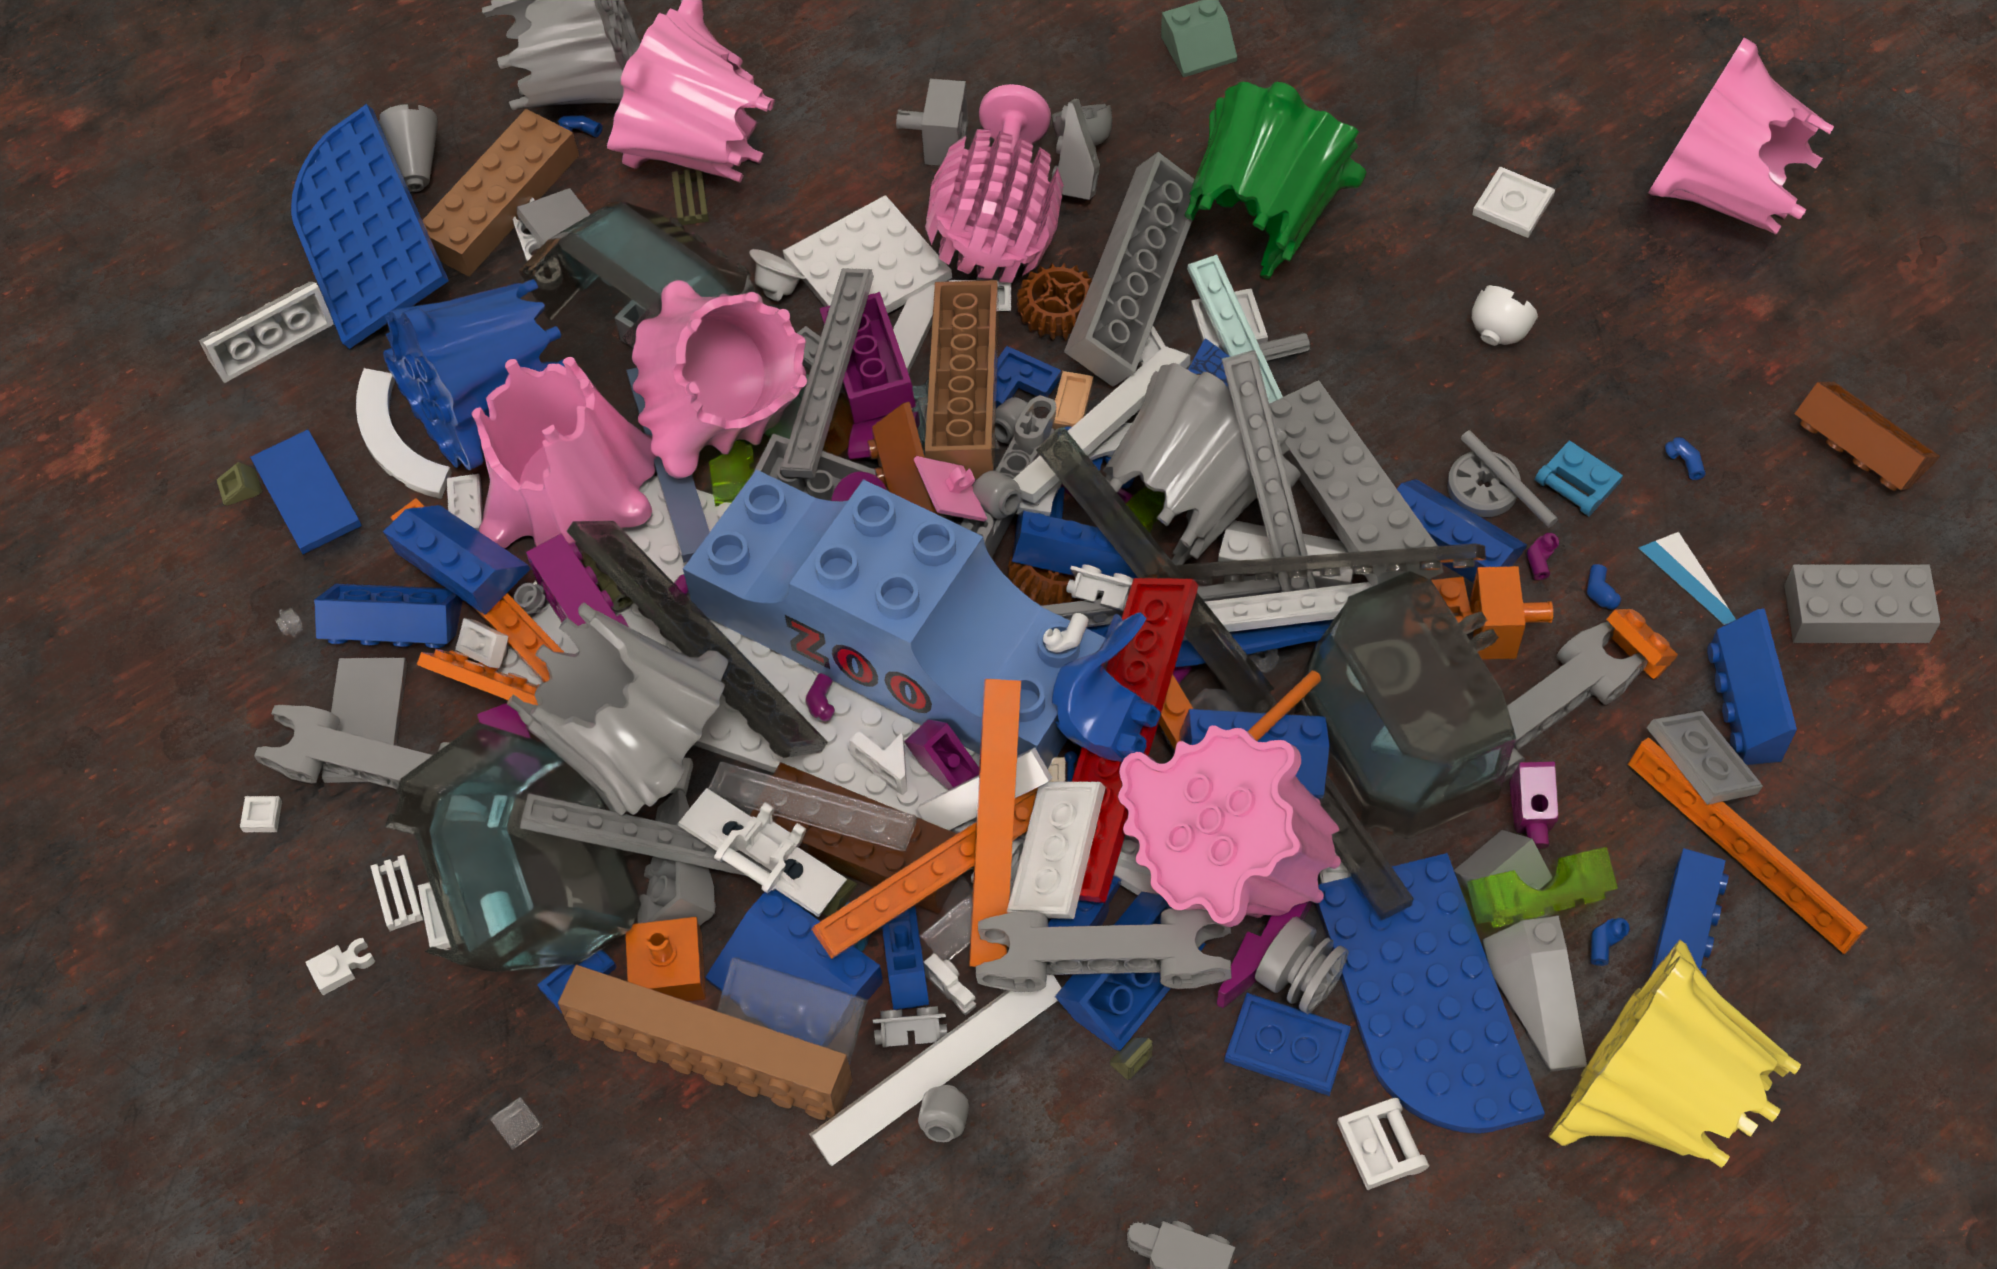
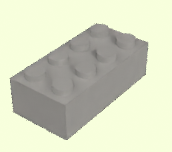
M1930 564L1793 565L1784 585L1793 643H1930L1940 625Z

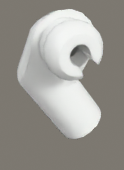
M1074 613L1067 630L1060 632L1057 628L1054 630L1048 629L1043 635L1046 648L1051 652L1059 653L1077 647L1081 642L1089 619L1081 613Z

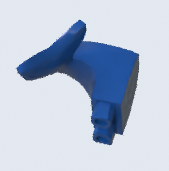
M1141 612L1125 620L1119 614H1115L1108 628L1102 648L1095 653L1070 661L1062 666L1054 684L1052 703L1057 705L1059 721H1055L1057 728L1070 741L1101 758L1123 762L1124 758L1131 753H1144L1147 747L1146 739L1140 735V731L1143 726L1151 728L1156 726L1161 716L1160 711L1154 705L1142 700L1136 693L1123 687L1103 667V664L1116 656L1141 629L1147 619Z

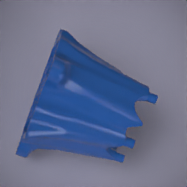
M534 279L444 302L398 308L385 314L390 330L386 336L391 345L390 349L383 351L386 365L394 377L400 392L408 400L414 416L422 421L430 439L437 443L441 453L456 468L463 463L466 469L471 470L482 465L484 462L481 440L476 422L472 417V411L476 408H482L485 415L490 417L486 397L497 387L505 384L509 374L505 368V363L508 360L515 359L520 367L530 368L538 372L543 371L548 364H560L565 367L563 360L558 362H541L539 359V355L550 342L561 338V333L557 326L544 330L535 322L545 310L543 302H530L520 299L528 292L538 289Z

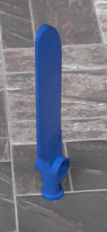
M1399 611L1191 636L1189 640L1182 641L1175 667L1198 665L1337 637L1348 643H1361L1367 641L1371 633L1379 632L1381 627L1398 624L1400 627L1406 626L1408 623V612Z

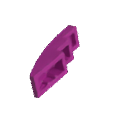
M1312 901L1295 905L1288 913L1283 915L1271 916L1261 937L1247 931L1231 964V979L1223 981L1218 991L1217 1006L1226 1007L1256 982L1255 975L1258 966L1275 937L1292 918L1297 916L1304 921L1313 905Z

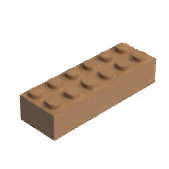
M525 109L422 220L440 262L470 277L515 227L513 218L516 216V219L519 220L517 207L530 203L532 197L534 200L540 199L577 159L579 153L573 132Z

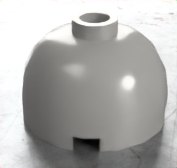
M1110 105L1081 106L1095 151L1096 145L1105 142L1112 130ZM1062 111L1051 115L1057 138L1064 134L1065 124H1061Z

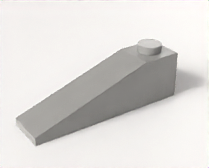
M678 789L658 807L655 821L678 825V822L690 809L684 791ZM653 856L651 864L645 868L644 877L649 878L646 895L642 894L639 897L638 923L697 917L700 926L705 921H708L715 914L716 908L714 884L709 868Z
M1559 916L1523 920L1483 939V949L1495 982L1506 996L1507 1004L1513 1014L1516 1013L1524 1025L1528 1038L1548 1070L1552 1072L1586 1067L1587 1062L1568 952Z

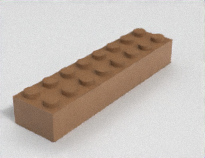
M997 280L935 282L925 458L962 465L966 471L971 469L974 478L978 479L982 474L994 470L999 333Z
M575 965L558 1001V1005L571 1033L580 1039L590 1041L591 1038L604 1041L607 1047L615 1051L623 1052L624 1049L637 1052V1056L645 1061L657 1063L660 1060L669 1063L671 1068L683 1074H690L691 1071L702 1074L707 1081L713 1084L723 1086L724 1083L737 1086L740 1092L751 1097H757L758 1094L767 1096L778 1106L791 1108L793 1105L805 1109L809 1116L819 1120H825L826 1117L832 1118L841 1111L853 1081L847 1054L579 965Z

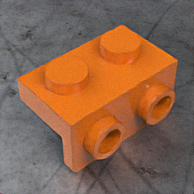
M1615 609L1606 619L1615 628L1612 639L1630 657L1636 653H1641L1648 660L1644 671L1651 678H1658L1678 656L1670 647L1669 642L1662 635L1654 632L1646 624L1644 617L1633 609Z

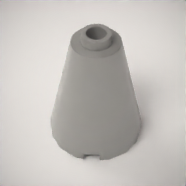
M408 104L390 107L381 112L379 124L409 192H419L430 182L438 121L437 115L433 110L418 105L419 110L409 109Z

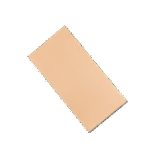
M1062 372L1055 398L1056 417L1052 428L1061 430L1067 426L1073 427L1085 416L1094 383V376Z

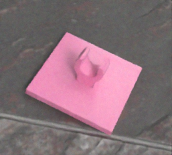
M919 456L914 458V462L937 513L983 522L987 520L981 503L973 492L972 484L975 482V478L971 469L966 471L962 465Z

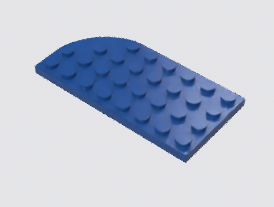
M365 104L331 128L315 144L298 173L291 203L293 224L342 344L349 349L387 324L385 314L398 308L412 307L449 281L375 112L369 105Z
M1448 853L1319 884L1318 888L1323 892L1324 897L1320 903H1315L1327 938H1331L1334 942L1332 951L1340 945L1349 951L1347 961L1342 969L1341 980L1372 1070L1380 1084L1392 1098H1398L1406 1110L1422 1120L1448 1130L1464 1133H1488L1543 1119L1545 1115Z

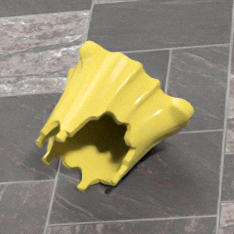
M1679 940L1657 966L1641 989L1638 988L1623 1007L1610 1031L1583 1070L1582 1078L1571 1094L1573 1098L1553 1126L1548 1137L1562 1146H1566L1586 1136L1629 1137L1664 1149L1666 1148L1682 1156L1690 1154L1698 1158L1709 1159L1722 1168L1730 1156L1717 1148L1705 1135L1704 1131H1711L1730 1138L1739 1129L1751 1137L1758 1124L1746 1117L1744 1112L1748 1111L1759 1113L1773 1122L1781 1109L1767 1099L1765 1090L1768 1091L1772 1085L1768 1075L1772 1071H1775L1782 1077L1788 1074L1789 1071L1796 1074L1801 1064L1788 1056L1783 1049L1728 1003L1712 987L1698 969L1687 944Z

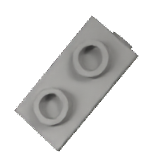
M938 1006L916 1008L917 1015L902 1016V1009L880 1011L881 1018L873 1019V1023H881V1030H874L875 1045L882 1044L883 1048L908 1045L907 1031L913 1030L915 1033V1044L934 1043L947 1034V1024L939 1023V1018L946 1017V1012L938 1013Z

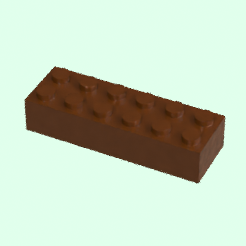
M782 762L779 763L750 814L751 817L757 818L761 806L765 802L774 807L772 814L773 822L791 833L797 823L806 828V833L799 846L800 849L832 870L873 887L957 834ZM958 878L916 905L940 914Z

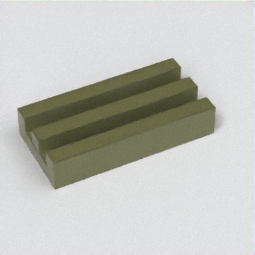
M683 170L684 174L678 175V171L672 172L679 226L709 222L702 171L696 170L695 173H690V170ZM693 181H697L701 207V214L698 215L695 213L691 183ZM680 183H685L689 216H684Z

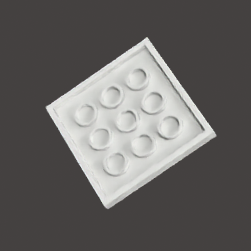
M886 195L783 250L784 259L805 277L802 280L825 307L831 305L842 268L872 269L874 278L869 295L880 292L887 313L906 304L907 299L935 285V282H946L952 278L951 269L938 258L939 255Z

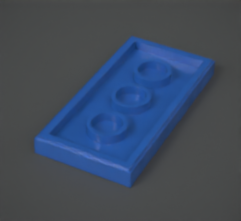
M309 429L250 457L302 554L362 526Z

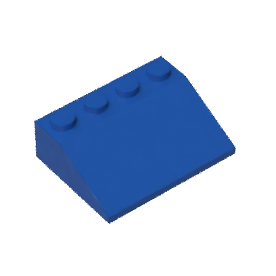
M776 889L775 891L771 890L769 893L764 892L747 911L705 977L706 981L769 1029L825 1048L830 1045L881 986L883 978L880 965L854 946L831 959L811 930L820 921Z

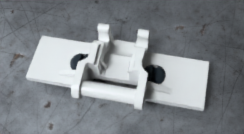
M706 788L678 822V826L715 849L717 852L714 859L719 862L724 860L761 884V889L766 893L776 889L819 917L847 879L799 848L806 833V828L797 823L790 833L773 822L772 814L774 807L765 802L761 806L757 818L751 817ZM738 851H742L743 853L754 859L756 862L762 864L772 872L769 873L766 870L762 869L761 867H759L743 855L739 854Z

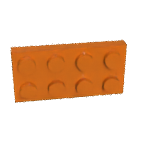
M435 649L434 653L421 652L417 662L418 666L509 700L514 694L523 702L538 705L534 694L540 684L537 686L527 683L528 679L514 673H508L507 675L497 672L498 668L488 667L480 662L469 661V656L453 650L447 652Z

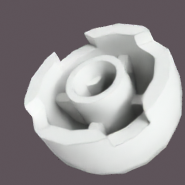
M1489 285L1485 291L1481 290L1474 303L1472 321L1484 342L1494 346L1498 344H1513L1525 338L1538 317L1536 309L1528 301H1526L1525 305H1522L1511 298L1514 292L1499 286Z

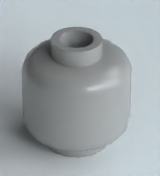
M1011 397L996 408L995 438L998 441L1010 445L1015 435V424L1028 402L1017 397Z
M993 470L982 474L973 484V492L981 503L983 510L995 519H1004L1015 513L1020 506L1021 492L1018 483L998 471Z
M951 1085L931 1088L924 1094L918 1117L920 1128L929 1139L936 1142H949L957 1138L965 1129L970 1107L968 1099L956 1087Z

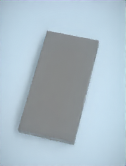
M339 658L331 713L340 718L338 731L397 746L407 671V661L405 658ZM325 770L322 771L324 783L367 782Z

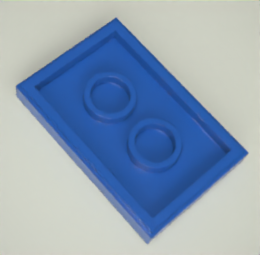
M1247 993L1224 1062L1330 1096L1351 1026L1311 1013L1306 1014L1299 1009Z

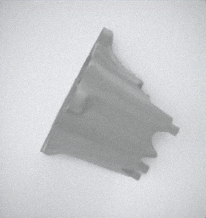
M492 0V5L482 7V12L486 18L494 15H512L515 17V22L507 31L506 36L507 38L518 39V47L508 55L497 58L500 69L512 66L531 71L530 75L518 80L519 93L525 96L509 101L512 110L550 105L621 102L624 88L621 85L623 69L629 58L638 50L641 44L624 0Z
M1176 363L1162 365L1159 372L1155 371L1151 376L1144 404L1104 468L1103 472L1107 475L1098 490L1106 497L1109 493L1117 494L1123 484L1140 475L1141 480L1149 489L1154 492L1161 491L1165 493L1164 508L1157 517L1165 526L1169 525L1174 516L1188 510L1186 514L1188 526L1173 551L1174 557L1169 565L1180 569L1184 562L1191 557L1198 559L1211 543L1257 498L1230 390L1226 384L1208 372L1196 375ZM1275 426L1283 456L1289 451V447L1285 442L1288 435ZM1283 456L1290 487H1293L1301 473Z
M584 602L579 606L578 613L586 623L578 626L569 618H566L559 627L560 630L570 636L569 638L576 644L579 652L575 654L554 652L546 645H541L535 655L546 663L550 679L541 683L535 691L534 695L538 705L523 702L514 694L508 700L507 705L518 712L531 733L577 771L596 790L610 811L616 812L620 816L626 811L634 815L644 804L650 807L659 798L668 795L680 781L684 772L682 761L685 754L701 738L703 726L720 705V696L725 688V684L721 682V679L727 668L728 659L714 650H709L700 657H689L592 609Z

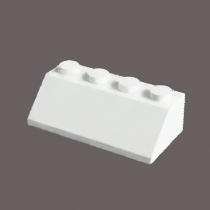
M308 282L248 315L240 317L233 323L210 333L199 340L208 360L222 381L226 383L334 325V322L319 286L315 282Z
M1234 520L1225 529L1218 558L1217 577L1239 582L1278 577L1265 526ZM1303 534L1316 588L1351 584L1356 562L1342 541Z

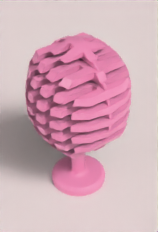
M1008 84L990 90L983 97L979 108V120L983 129H977L969 150L964 149L966 136L949 147L946 157L931 184L925 228L931 245L937 230L941 233L942 238L938 258L946 264H950L956 249L959 251L957 270L969 274L976 264L978 266L977 277L990 280L997 267H999L998 281L1012 283L1020 264L1023 263L1025 266L1022 276L1036 268L1053 240L1058 226L1064 185L1058 166L1051 182L1048 181L1051 155L1041 147H1039L1033 164L1030 163L1033 149L1032 144L1039 141L1046 134L1050 125L1051 112L1047 102L1040 94L1028 87ZM990 137L994 139L992 147H989Z

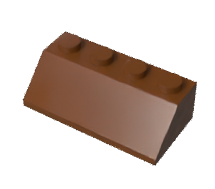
M1817 382L1794 413L1802 419L1800 424L1805 429L1814 434L1819 431L1828 438L1826 443L1841 453L1846 450L1855 457L1852 461L1858 467L1867 472L1870 469L1881 475L1879 481L1894 491L1897 488L1900 490L1909 489L1940 458V455L1836 382Z
M906 402L872 426L873 439L867 440L871 460L877 459L879 468H875V475L884 483L887 491L940 516V513H937L914 462L916 456L923 458L925 456L910 402Z

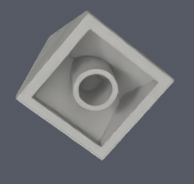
M1501 830L1454 870L1458 882L1501 923L1513 915L1553 879L1533 839Z

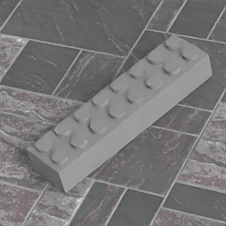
M1159 152L1136 168L1064 350V353L1112 387L1133 375L1137 369L1192 222L1184 214L1189 206L1191 197L1189 193L1195 179Z
M1319 380L1269 404L1274 425L1288 435L1285 442L1289 447V451L1283 456L1301 473L1299 480L1382 602L1443 573L1437 544Z

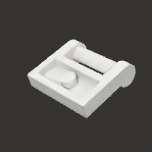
M1392 1098L1338 1118L1337 1124L1367 1190L1407 1175L1421 1173L1429 1167L1425 1155H1420L1401 1114L1403 1108L1398 1098ZM1379 1119H1388L1406 1160L1398 1163Z

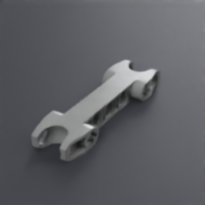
M1039 395L1028 402L1015 424V435L996 471L1014 479L1055 443V431L1052 428L1056 417V403L1054 399ZM1037 407H1046L1050 410L1047 417L1042 419L1035 417L1032 411ZM985 512L987 520L984 522L964 518L960 526L983 536L986 549L993 560V555L1015 513L1004 519H995Z
M1608 621L1584 630L1569 640L1559 650L1556 658L1563 666L1489 720L1478 710L1467 714L1456 722L1450 732L1434 748L1432 757L1438 763L1457 756L1470 758L1476 763L1478 769L1466 781V788L1464 789L1470 797L1498 786L1514 774L1520 762H1525V758L1518 752L1519 749L1594 695L1604 705L1614 701L1626 691L1633 680L1645 669L1648 660L1641 653H1636L1625 659H1616L1606 654L1603 647L1612 638L1613 631L1615 630Z
M274 705L271 713L274 715V720L292 728L294 736L288 744L282 747H257L254 755L257 762L282 773L290 779L306 783H316L321 770L421 795L418 808L429 815L447 820L484 821L487 813L485 806L463 796V789L468 782L475 778H499L502 771L500 763L468 747L449 742L440 744L436 756L338 731L340 718L322 709L311 706Z
M1169 908L1161 913V924L1048 927V917L1043 913L1035 911L1011 912L978 921L980 939L1009 947L1008 953L1001 959L984 962L976 966L978 984L1013 992L1039 991L1046 987L1047 975L1160 972L1161 984L1176 989L1198 988L1231 979L1230 960H1226L1223 957L1205 955L1199 950V947L1205 941L1221 938L1231 933V927H1225L1215 922L1207 910H1175Z

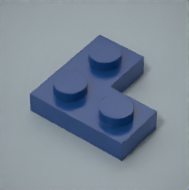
M1006 346L998 357L996 408L1007 399L1013 397L1018 388L1035 396L1041 395L1048 398L1061 379V370Z

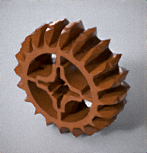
M1065 262L1061 267H1055L1051 263L1049 269L1039 266L1038 274L1029 272L1028 280H1022L1021 289L1017 293V311L1021 315L1023 324H1028L1030 332L1038 330L1041 338L1049 334L1053 341L1056 336H1062L1066 341L1068 334L1072 333L1093 278H1089L1087 270L1079 273L1077 265L1071 269L1067 268Z
M1010 557L1008 579L1030 599L1040 604V606L1085 601L1073 598L1072 594L1066 591L1069 580L1075 581V576L1012 562V557Z

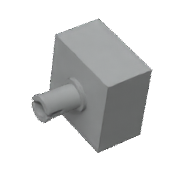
M930 79L924 112L898 109L897 129L922 130L925 164L941 166L949 147L966 136L968 126L966 81Z

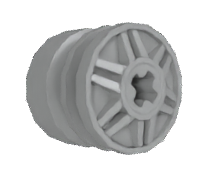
M1296 916L1282 928L1269 946L1258 966L1255 979L1274 993L1280 992L1290 983L1287 1001L1294 1004L1301 998L1299 1009L1309 1014L1328 997L1336 986L1347 961L1349 951L1340 945L1331 952L1334 942L1329 937L1325 938L1314 948L1313 944L1317 930Z

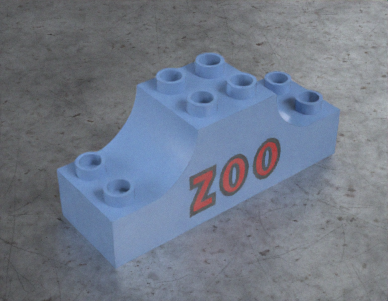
M756 469L683 568L694 611L817 673L827 675L833 681L920 725L928 719L948 723L963 746L980 754L984 679L1021 681L1017 756L1035 747L1047 769L1053 758L1057 757L1068 740L1055 724V721H1059L1057 705L1052 703V696L1058 673L1061 667L1068 662L1100 650L1105 640V637L1086 628L1077 647L1059 653L1049 651L1043 641L1044 633L1048 629L1054 630L1055 628L1060 630V632L1065 631L1070 620L1041 607L1019 590L994 563L986 549L983 536L864 479L848 501H828L815 498Z

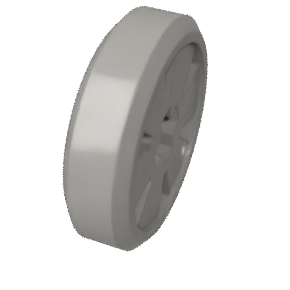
M1473 451L1459 457L1450 469L1447 489L1451 500L1480 517H1494L1503 514L1515 504L1518 498ZM1492 452L1521 481L1516 466L1505 456ZM1482 480L1483 483L1488 481L1490 485L1489 487H1485L1484 484L1479 486L1478 481Z

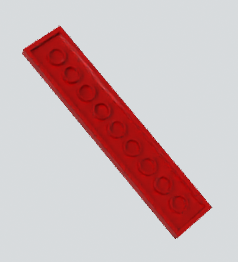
M1133 579L1122 619L1125 620L1139 612L1147 619L1136 636L1116 656L1108 661L1106 671L1117 682L1136 693L1142 700L1154 705L1160 713L1163 709L1199 586L1193 579ZM1158 722L1152 728L1143 726L1140 731V735L1146 739L1147 747L1144 754L1149 756ZM1083 747L1072 782H1101L1106 788L1079 900L1106 903L1126 835L1123 827L1129 815L1128 809L1118 798L1119 791L1123 786L1119 772L1122 762L1101 758Z

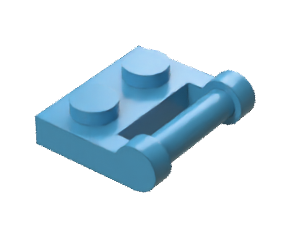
M1569 440L1551 461L1539 470L1534 481L1542 486L1548 485L1581 507V512L1590 516L1621 483L1623 475ZM1557 473L1558 475H1560L1567 481L1571 482L1572 484H1574L1590 496H1586L1585 494H1583L1582 492H1580L1579 490H1577L1576 488H1574L1573 486H1571L1555 474Z

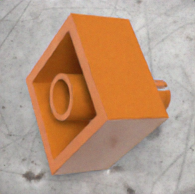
M1519 566L1477 568L1469 601L1475 624L1473 631L1476 660L1516 659L1526 626L1525 623H1552V601L1523 603Z
M697 917L625 925L628 982L684 1001L706 999L702 932Z

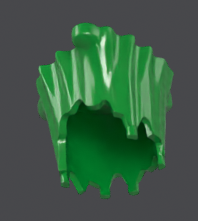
M1239 82L1237 85L1226 89L1225 97L1217 99L1215 110H1212L1209 115L1208 146L1189 193L1191 195L1190 202L1184 216L1193 221L1199 209L1210 210L1214 199L1222 207H1233L1238 201L1244 202L1248 213L1253 217L1256 216L1253 225L1260 230L1265 229L1266 233L1270 236L1261 263L1263 269L1260 273L1262 278L1269 280L1274 270L1283 260L1291 261L1295 252L1336 193L1341 189L1358 188L1362 185L1367 172L1364 167L1350 158L1358 148L1355 138L1359 131L1351 125L1338 121L1326 111H1316L1309 108L1302 101L1297 90L1286 83L1274 82L1269 88H1262L1249 82Z

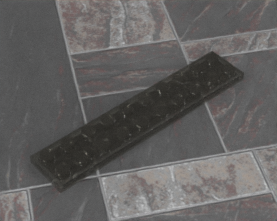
M615 521L572 522L566 532L575 540L576 546L596 562V567L602 573L609 575L617 584V589L623 595L630 597L638 606L639 612L644 617L651 619L660 629V634L665 639L673 642L682 654L689 657H700L705 652L714 650L728 659L727 668L721 679V682L725 684L722 693L725 701L730 707L738 710L746 718L747 724L752 730L760 733L769 742V747L775 754L787 758L822 752L828 741Z

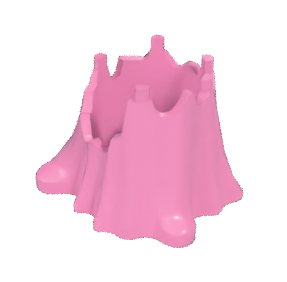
M683 0L678 11L670 8L667 15L661 13L657 15L654 23L646 30L638 50L627 61L621 76V85L624 88V93L614 116L613 128L607 143V149L623 153L622 163L634 169L639 168L649 159L661 160L732 179L740 183L744 175L733 170V164L740 166L741 162L747 160L760 164L764 153L753 149L747 143L758 122L747 115L744 108H758L766 112L768 110L771 111L775 104V99L765 96L762 89L754 84L753 76L741 68L742 59L719 44L713 37L703 20L702 0Z
M1744 37L1648 193L1652 196L1671 197L1695 202L1776 235L1781 225L1771 215L1776 214L1785 219L1789 214L1800 220L1806 211L1805 208L1796 204L1798 199L1782 187L1787 178L1784 170L1785 166L1790 163H1806L1816 169L1823 158L1812 152L1808 140L1816 134L1818 129L1830 134L1834 126L1824 121V119L1770 77L1758 55L1756 44Z
M675 280L663 288L661 293V313L655 318L643 320L637 327L632 360L638 368V377L633 384V390L640 394L645 401V408L639 414L638 422L651 430V452L662 459L664 469L671 477L683 479L692 475L698 465L699 452L704 446L712 445L722 454L727 455L737 440H746L753 445H759L763 434L779 423L784 409L797 397L802 387L807 383L806 370L802 365L806 344L805 338L795 333L789 320L790 313L788 310H780L763 304L762 298L758 293L749 292L733 296L721 294L719 297H702L687 282Z
M567 357L563 360L565 367L560 364H548L540 372L520 367L515 359L508 360L505 363V368L509 374L505 384L497 387L486 397L490 417L485 415L482 408H476L472 411V417L478 428L490 477L483 521L479 527V532L504 549L523 536H532L534 544L538 546L561 533L568 544L574 542L579 549L587 545L591 546L595 543L603 542L617 529L642 525L651 517L652 506L647 497L639 491V488L655 472L654 459L657 456L651 452L652 436L643 433L628 422L601 395L587 375L577 365L573 357Z
M1211 725L1204 739L1198 744L1189 745L1184 741H1178L1173 758L1165 764L1157 763L1153 758L1142 752L1131 753L1124 758L1119 771L1123 786L1119 791L1118 798L1128 809L1129 815L1124 824L1123 831L1126 835L1138 839L1140 848L1136 855V862L1150 870L1152 888L1167 901L1170 907L1175 910L1207 909L1215 922L1225 927H1233L1238 925L1245 915L1255 918H1261L1263 915L1279 916L1288 913L1295 905L1309 901L1320 903L1323 900L1324 894L1318 888L1317 878L1321 870L1328 867L1336 869L1340 866L1341 859L1335 855L1332 834L1338 832L1339 827L1320 805V800L1314 797L1295 776L1301 765V754L1297 747L1284 740L1257 742L1249 732L1242 728L1223 730Z

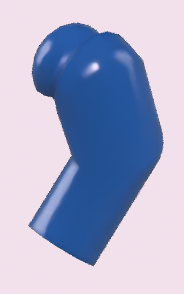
M563 116L557 121L560 126L570 131L574 128L594 137H598L602 132L601 123L585 116Z
M1676 437L1673 441L1666 443L1665 450L1670 458L1675 459L1681 456L1685 460L1690 479L1698 480L1706 475L1700 452L1684 438Z
M1599 564L1592 565L1589 573L1587 595L1601 607H1606L1609 610L1616 609L1620 605L1621 597L1605 582L1607 568Z
M1612 918L1592 931L1591 964L1604 966L1609 963V947L1622 940L1630 931L1629 924L1625 919Z

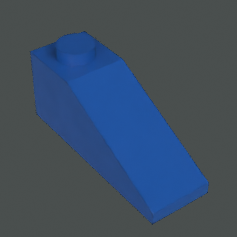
M913 906L882 926L893 1010L929 1005L916 909Z

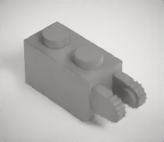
M1163 1221L1160 1228L1149 1224L1144 1225L1143 1222H1133V1225H1130L1127 1232L1128 1247L1134 1253L1138 1252L1139 1255L1150 1258V1269H1230L1235 1253V1247L1229 1245L1230 1242L1227 1239L1215 1234H1209L1208 1237L1193 1232L1194 1229L1191 1226L1179 1221H1173L1172 1224Z

